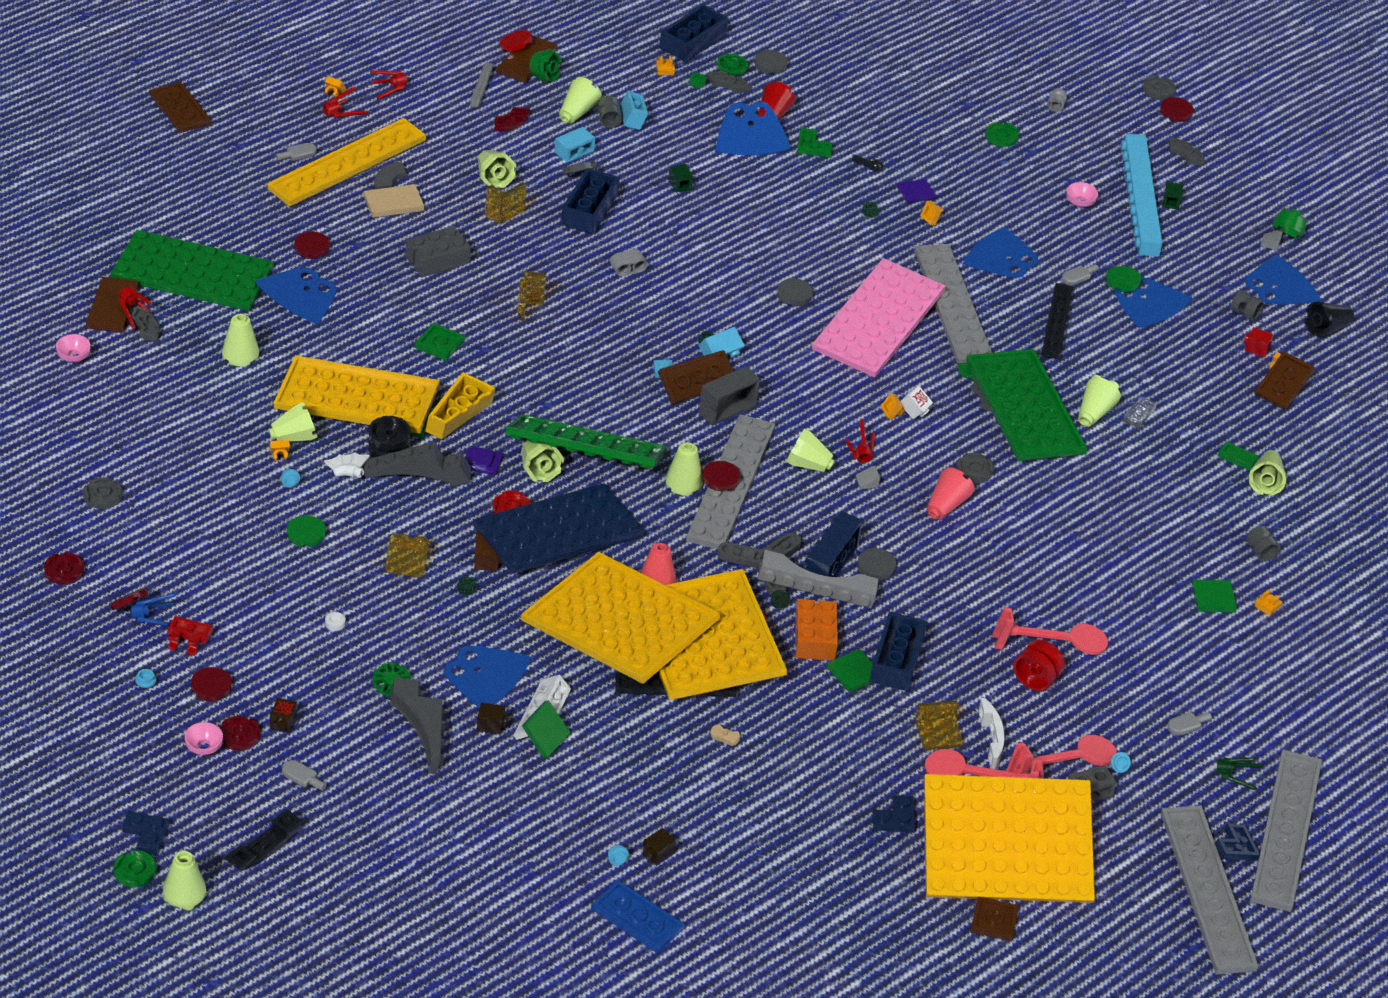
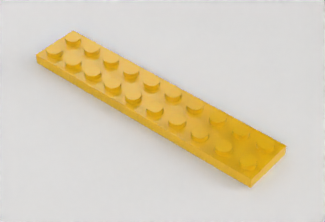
M402 118L267 183V189L290 207L425 141L426 134L405 118Z

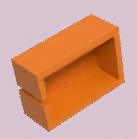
M797 599L795 611V658L835 660L838 645L837 602L819 600V603H815V600Z

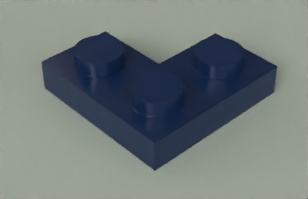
M893 795L892 810L873 809V831L914 833L913 796Z
M128 811L122 825V832L140 835L136 850L145 851L150 855L157 856L169 828L170 819Z
M1227 824L1224 830L1229 839L1218 838L1215 842L1221 858L1257 861L1260 853L1245 824Z

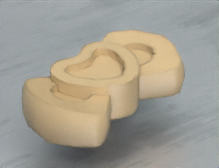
M720 724L711 728L710 736L712 739H717V741L729 744L730 746H735L740 741L738 731L731 732L729 729H723Z

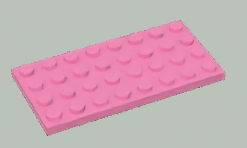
M883 258L812 343V349L872 377H876L943 294L946 285Z

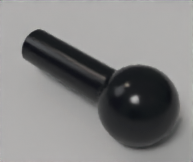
M854 154L852 155L851 161L867 166L872 171L879 172L883 169V164L878 159L871 161Z

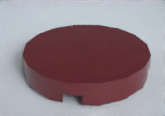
M1168 97L1161 102L1160 113L1164 117H1169L1171 121L1184 122L1189 117H1192L1193 106L1183 98Z
M303 232L294 240V250L298 252L299 256L307 259H317L321 255L323 257L330 249L328 237L319 232Z
M714 461L704 467L702 478L704 484L710 489L716 491L727 489L729 491L736 488L740 483V471L734 464L727 461Z
M64 552L61 555L59 553L53 554L44 563V574L49 581L55 584L68 585L75 583L84 574L83 560L78 555L70 552Z
M144 587L109 604L112 610H116L133 603L138 598L149 595L147 587Z
M217 667L203 668L194 673L191 678V690L201 700L218 701L221 697L224 696L225 698L232 690V679L229 673Z
M232 716L224 720L222 726L219 727L223 733L222 744L231 750H248L254 747L260 738L259 724L254 719H247L245 716Z

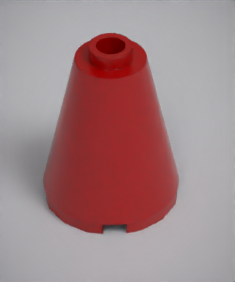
M774 81L772 84L767 83L765 85L761 102L767 103L779 120L793 106L796 101L795 93L794 95L792 94V89L786 84ZM760 107L758 116L762 117L766 114V110Z

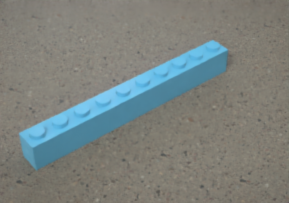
M1125 134V139L1121 141V150L1123 151L1122 161H1125V182H1128L1127 193H1130L1128 203L1131 204L1130 215H1133L1131 224L1134 226L1133 237H1136L1135 248L1138 249V255L1159 256L1162 239L1146 135Z

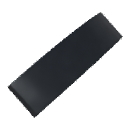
M286 809L272 820V826L246 847L238 846L225 856V859L240 871L261 863L289 840L302 824V820Z

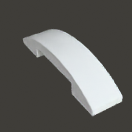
M981 698L978 711L981 727H990L993 743H990L988 753L990 769H997L1004 745V728L1000 716L986 698Z

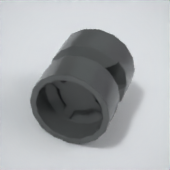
M606 96L598 102L600 122L606 128L617 127L622 121L620 103L616 97Z
M1240 290L1235 295L1230 309L1240 315L1243 313L1245 318L1255 321L1263 309L1264 301L1255 296L1251 298V294Z
M1265 526L1255 527L1246 536V542L1261 562L1270 561L1279 554L1280 545Z

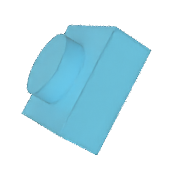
M654 360L655 378H660L658 374L659 369L673 365L672 360Z

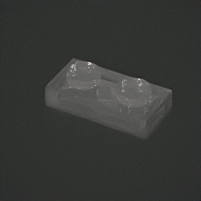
M1140 396L1124 415L1123 422L1139 429L1156 409L1157 404Z

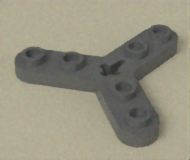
M795 533L784 534L763 550L731 542H723L718 546V557L724 561L757 568L759 571L765 550L789 557L799 550L801 537ZM763 581L768 594L771 596L780 597L785 594L786 586Z

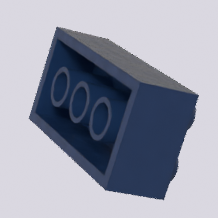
M701 4L661 31L659 48L686 62L727 34L728 17Z
M587 168L562 207L561 225L594 234L619 194L620 177Z
M842 511L837 518L834 517L830 528H826L823 532L822 539L816 541L812 552H808L805 558L807 563L805 570L823 576L837 577L858 548L862 519Z
M889 611L873 661L869 682L909 691L925 637L926 620Z

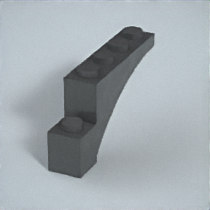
M431 442L370 458L365 462L364 475L366 478L395 474L418 475L441 480L456 486L470 482L471 467L462 453L444 457L436 442Z
M394 677L390 693V706H394L415 729L425 750L428 773L436 774L438 766H442L444 754H440L444 747V739L441 736H443L445 724L441 723L445 716L442 700L422 697V690L418 689L419 681Z

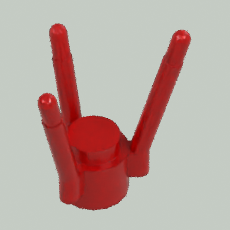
M370 71L371 74L392 75L388 79L372 81L371 84L390 82L391 86H395V88L377 96V99H381L398 90H403V86L407 85V78L404 72Z
M355 86L323 104V110L327 117L333 116V118H337L340 116L367 114L368 112H338L341 110L340 105L347 102L348 99L338 100L356 89Z
M128 286L120 291L119 296L121 299L118 301L122 305L132 329H135L136 327L126 304L132 306L137 303L141 308L149 311L138 298L148 305H151V302L136 292L132 286Z
M860 419L862 443L857 446L855 451L848 439H845V442L852 453L853 459H857L860 463H867L874 458L875 433L872 432L870 446H868L865 438L864 421Z

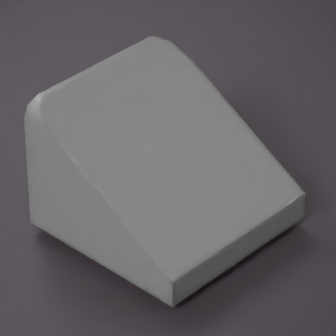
M1283 231L1265 233L1261 246L1278 250Z
M876 466L869 467L856 474L855 477L860 489L879 487L880 476Z

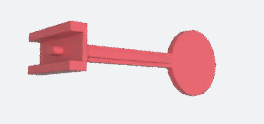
M1005 607L992 634L993 638H998L994 647L1000 650L1003 649L1009 635H1025L1071 641L1078 650L1090 655L1101 654L1108 646L1106 635L1093 625L1078 624L1073 627L1070 633L1020 627L1014 624L1012 608Z
M1098 735L1081 737L1076 750L1034 757L1024 742L1017 743L1006 771L1019 774L1027 773L1028 769H1032L1035 759L1043 760L1044 765L1083 758L1091 764L1107 766L1117 751L1109 740Z
M951 749L934 751L925 760L927 774L962 775L967 773L988 777L1044 779L1043 760L1039 759L1034 760L1030 773L1023 774L967 765L964 757L959 752Z

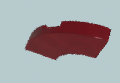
M513 107L508 114L496 116L494 132L510 131L522 126L529 117L530 108Z

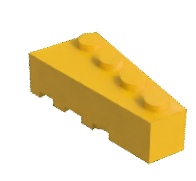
M462 372L430 413L425 432L440 439L445 438L492 404L496 388Z

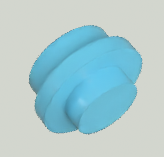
M286 469L282 473L281 482L285 487L292 488L299 483L300 475L296 470Z
M142 669L136 675L135 681L138 686L149 688L156 683V676L152 670Z
M1118 752L1112 756L1110 764L1114 771L1123 773L1130 768L1131 760L1126 753Z
M615 845L608 851V860L615 866L625 863L629 857L628 850L621 845Z

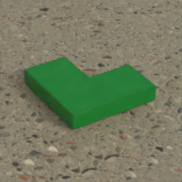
M800 128L797 153L831 158L832 142L816 140L817 130Z

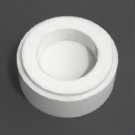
M339 612L329 613L325 617L326 628L331 631L342 630L345 627V616Z

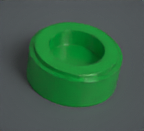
M694 73L690 75L689 84L694 88H702L706 85V77L701 73Z

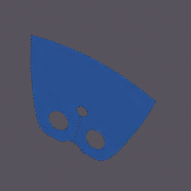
M755 102L752 105L733 103L724 116L715 151L734 155H764L791 149L781 123L767 103ZM759 107L766 110V114L762 117L755 114V110ZM741 108L745 114L743 117H736L734 110ZM753 121L754 125L749 126L748 122Z
M1002 227L979 241L968 253L963 265L1017 278L1024 276L1027 273V268L1036 265L1039 259L1022 240L1007 228ZM1024 255L1030 256L1032 261L1023 262L1021 257ZM1007 257H1012L1013 260L1009 261ZM1017 266L1020 268V272L1013 273L1009 268Z
M1278 255L1260 265L1245 280L1246 285L1250 289L1257 291L1258 297L1268 304L1322 302L1319 294L1305 276ZM1255 279L1261 280L1263 285L1259 287L1254 286L1252 281ZM1275 284L1277 285V288L1271 287V285ZM1268 292L1273 293L1276 298L1273 300L1267 299L1265 294Z
M310 268L292 269L255 281L278 304L315 324H318L325 315L336 294V286L328 280L321 279L318 273ZM304 272L310 273L312 279L304 280L301 278V274ZM325 284L330 289L328 292H322L318 289V286ZM308 286L310 289L304 290L303 287Z
M1142 277L1141 282L1147 283L1148 287L1131 291L1132 296L1130 297L1123 296L1120 289H1115L1117 300L1138 328L1158 323L1173 316L1194 299L1174 288ZM1141 294H1145L1147 297L1142 298Z
M465 646L457 653V659L445 666L444 674L467 699L480 708L481 702L496 704L505 697L524 674L531 657L501 649ZM473 651L477 653L478 657L475 660H468L465 658V654ZM456 666L462 667L464 673L462 675H454L451 672L452 668ZM479 667L481 670L479 672H475L474 668Z

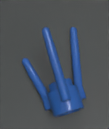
M176 593L131 603L132 618H137V622L168 626V622L145 618V616H149L150 608L173 605L172 601L153 602L176 597Z

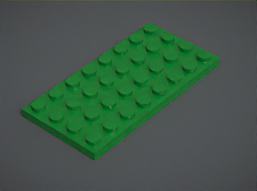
M136 230L110 276L112 278L139 281V286L250 311L261 291V288L255 281L270 275L274 267V261Z
M1034 349L967 355L966 362L1017 461L1086 454L1087 447Z
M521 414L506 427L505 433L513 439L520 440L526 438L531 443L538 444L544 442L550 447L557 448L562 446L571 452L580 450L589 456L603 455V458L607 460L621 459V462L625 464L639 463L643 468L654 467L666 454L668 447Z

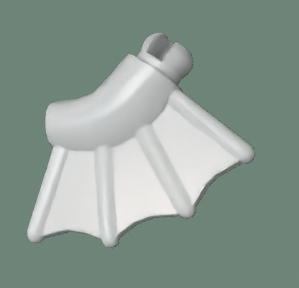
M356 452L349 455L339 454L333 459L324 460V463L333 470L335 477L350 476L361 478V475H364V470L361 467L370 458V455H359Z

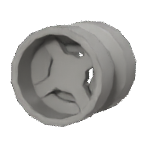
M1054 89L1051 92L1050 98L1047 101V106L1051 111L1059 112L1063 109L1067 99L1066 92L1062 89Z

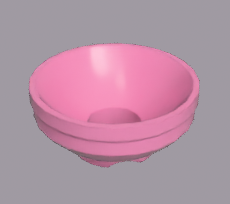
M1084 182L1070 184L1066 192L1068 200L1077 208H1084L1094 204L1098 197L1097 189Z
M66 335L61 337L56 343L58 356L67 362L78 363L90 353V342L81 335ZM76 353L78 356H69V354Z
M196 723L190 726L185 733L187 748L199 755L214 753L222 745L223 733L218 726L212 723ZM201 743H207L210 745L206 749L198 747V745Z

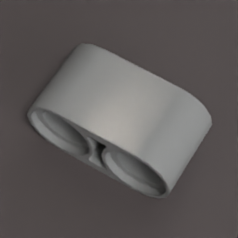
M638 249L619 252L610 258V264L618 276L640 273L648 266L646 259Z

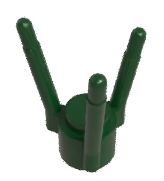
M1254 757L1218 758L1216 774H1220L1221 779L1256 790V786L1229 776V774H1233L1234 767L1262 768L1263 765L1237 763L1255 761Z

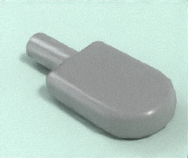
M312 143L287 147L286 152L276 154V159L278 161L291 158L293 161L309 158L316 154L317 148Z
M1096 264L1087 268L1081 265L1065 271L1062 274V281L1066 285L1071 286L1090 279L1091 273L1098 271L1099 268Z
M1190 712L1170 719L1167 728L1174 735H1184L1199 730L1202 726L1201 723L1211 720L1212 716L1209 712L1198 716Z
M289 760L283 764L282 773L286 778L302 787H307L310 784L321 791L325 790L326 784L316 778V771L296 760Z

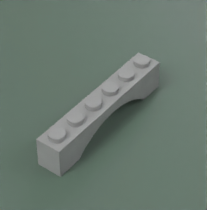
M768 550L764 551L758 574L759 580L872 608L878 586L877 578L862 574L849 577H828L815 574L799 567L784 554Z

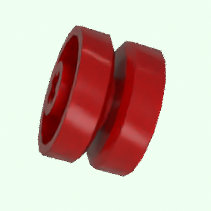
M1039 639L1032 641L1014 660L1013 664L1014 673L1018 680L1024 686L1035 691L1046 690L1065 668V661L1061 652L1053 644Z

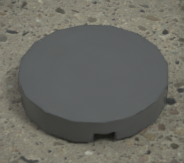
M764 50L755 56V67L762 73L770 74V72H775V74H780L787 69L788 59L781 52Z
M1158 75L1146 78L1142 86L1143 92L1156 100L1173 97L1176 91V85L1172 80L1167 77L1159 78Z
M594 160L570 165L569 167L565 166L562 170L563 174L594 168L597 167V164Z
M791 278L782 281L778 285L777 296L785 304L791 303L792 306H803L811 301L813 289L804 280Z
M967 453L961 459H958L956 469L964 473L963 477L967 480L970 478L973 483H983L993 476L994 465L990 459H986V456L982 454Z
M100 477L92 479L83 488V498L91 507L97 509L111 508L121 501L122 487L117 481L115 483L110 478Z
M872 548L863 551L859 555L857 567L861 574L883 580L894 574L896 560L888 551Z

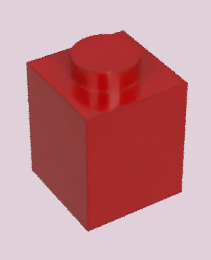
M1253 327L1251 332L1247 333L1244 338V343H1246L1244 351L1265 358L1271 347L1274 334Z

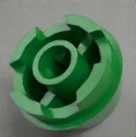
M552 49L535 52L530 60L531 74L544 83L555 81L560 75V71H558L559 62L562 63L560 54Z
M1283 208L1274 217L1272 226L1280 228L1284 233L1300 239L1301 235L1305 233L1307 219L1301 216L1302 212L1294 208L1292 210Z

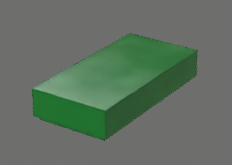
M1226 442L1218 453V457L1249 471L1260 458V456L1229 442Z

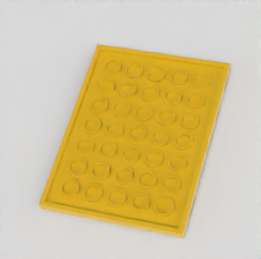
M597 552L521 614V620L642 684L720 619V612L600 552Z
M743 569L666 585L720 612V619L658 671L669 700L787 675L786 666Z
M924 775L926 897L962 899L983 897L993 900L1093 903L1095 901L1090 780Z

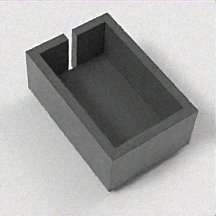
M451 226L406 240L405 257L423 278L469 264L471 246L458 230Z
M744 366L702 385V400L700 401L699 414L709 424L714 426L755 407L760 378L747 366Z

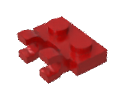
M174 616L167 628L168 640H170L168 649L176 651L180 638L187 639V645H189L187 654L195 656L199 643H207L213 632V626Z

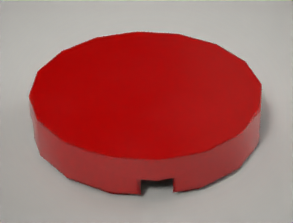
M519 30L504 36L499 44L502 51L515 52L524 49L528 42L529 44L532 42L533 38L530 31Z
M514 490L504 491L501 495L495 496L493 512L498 513L531 504V501L522 492Z

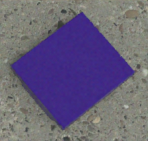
M926 179L902 182L896 185L907 203L936 198V194Z
M470 446L465 459L470 465L471 471L496 476L503 453Z

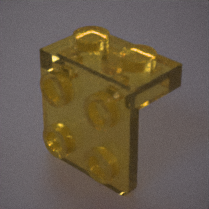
M521 182L505 193L493 185L487 187L485 216L502 225L517 214L522 213L525 209L526 183Z
M524 272V279H520L519 290L523 291H519L518 303H522V305L518 304V315L521 316V322H525L526 304L544 305L546 273Z
M402 533L390 534L385 571L390 574L423 577L427 553H430L431 548L430 540L423 536L409 537Z
M957 701L921 703L917 705L915 723L924 749L932 750L962 746L963 740L956 721L959 708Z

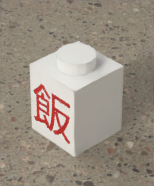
M920 386L913 389L900 401L912 419L919 415L923 417L930 411L928 407L933 403Z

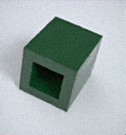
M686 164L670 166L668 180L675 193L692 190L693 175Z
M1166 181L1162 207L1179 210L1183 184Z

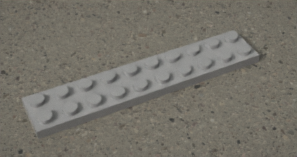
M950 245L915 246L914 252L923 276L946 285L945 291L934 305L956 362L967 363V355L992 353Z
M739 414L719 461H727L739 469L740 483L736 488L729 491L727 489L716 491L709 487L707 488L688 531L687 542L718 550V546L721 543L728 541L774 432L775 423Z
M1282 750L1250 902L1288 912L1292 911L1322 759Z
M1202 806L1162 808L1161 817L1215 974L1257 971L1258 964Z

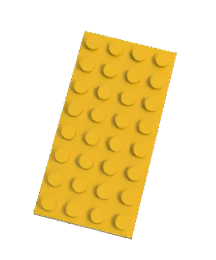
M295 355L273 404L274 409L288 411L296 404L304 402L305 406H302L303 410L307 409L310 415L370 425L372 421L379 417L396 416L409 424L410 432L420 434L439 389L440 380Z

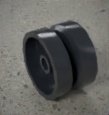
M383 416L371 422L369 426L368 452L372 458L410 448V426L405 420L396 416Z

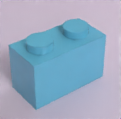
M627 90L620 104L624 126L640 130L648 115L646 104L642 94Z
M584 127L555 138L554 152L566 163L594 152L595 137Z
M733 327L705 338L698 346L704 356L724 350L727 357L733 358L740 354V350L745 345L736 328Z

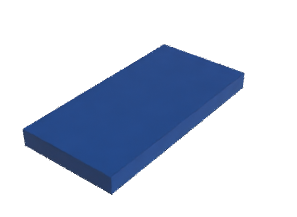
M619 880L591 904V910L657 954L685 928L683 922Z

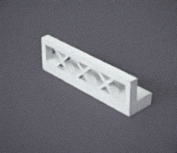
M560 675L541 680L513 735L517 740L528 736L521 725L544 701L549 700L559 714L571 690Z

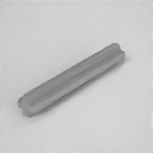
M486 62L482 68L470 100L471 107L477 108L480 105L493 70L492 63Z

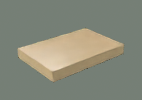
M415 184L364 191V198L372 218L424 211V204Z

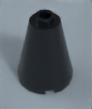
M1317 301L1309 304L1305 311L1307 313V318H1305L1306 328L1311 335L1318 337L1326 336L1352 323L1354 320L1352 308L1343 305Z

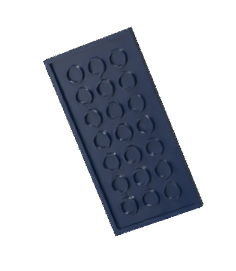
M605 483L473 520L474 528L478 530L512 574L644 536L645 533L643 527Z

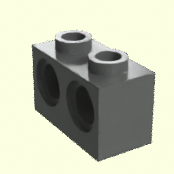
M1105 765L1075 772L1068 776V780H1090L1091 802L1111 797L1114 794L1116 781Z

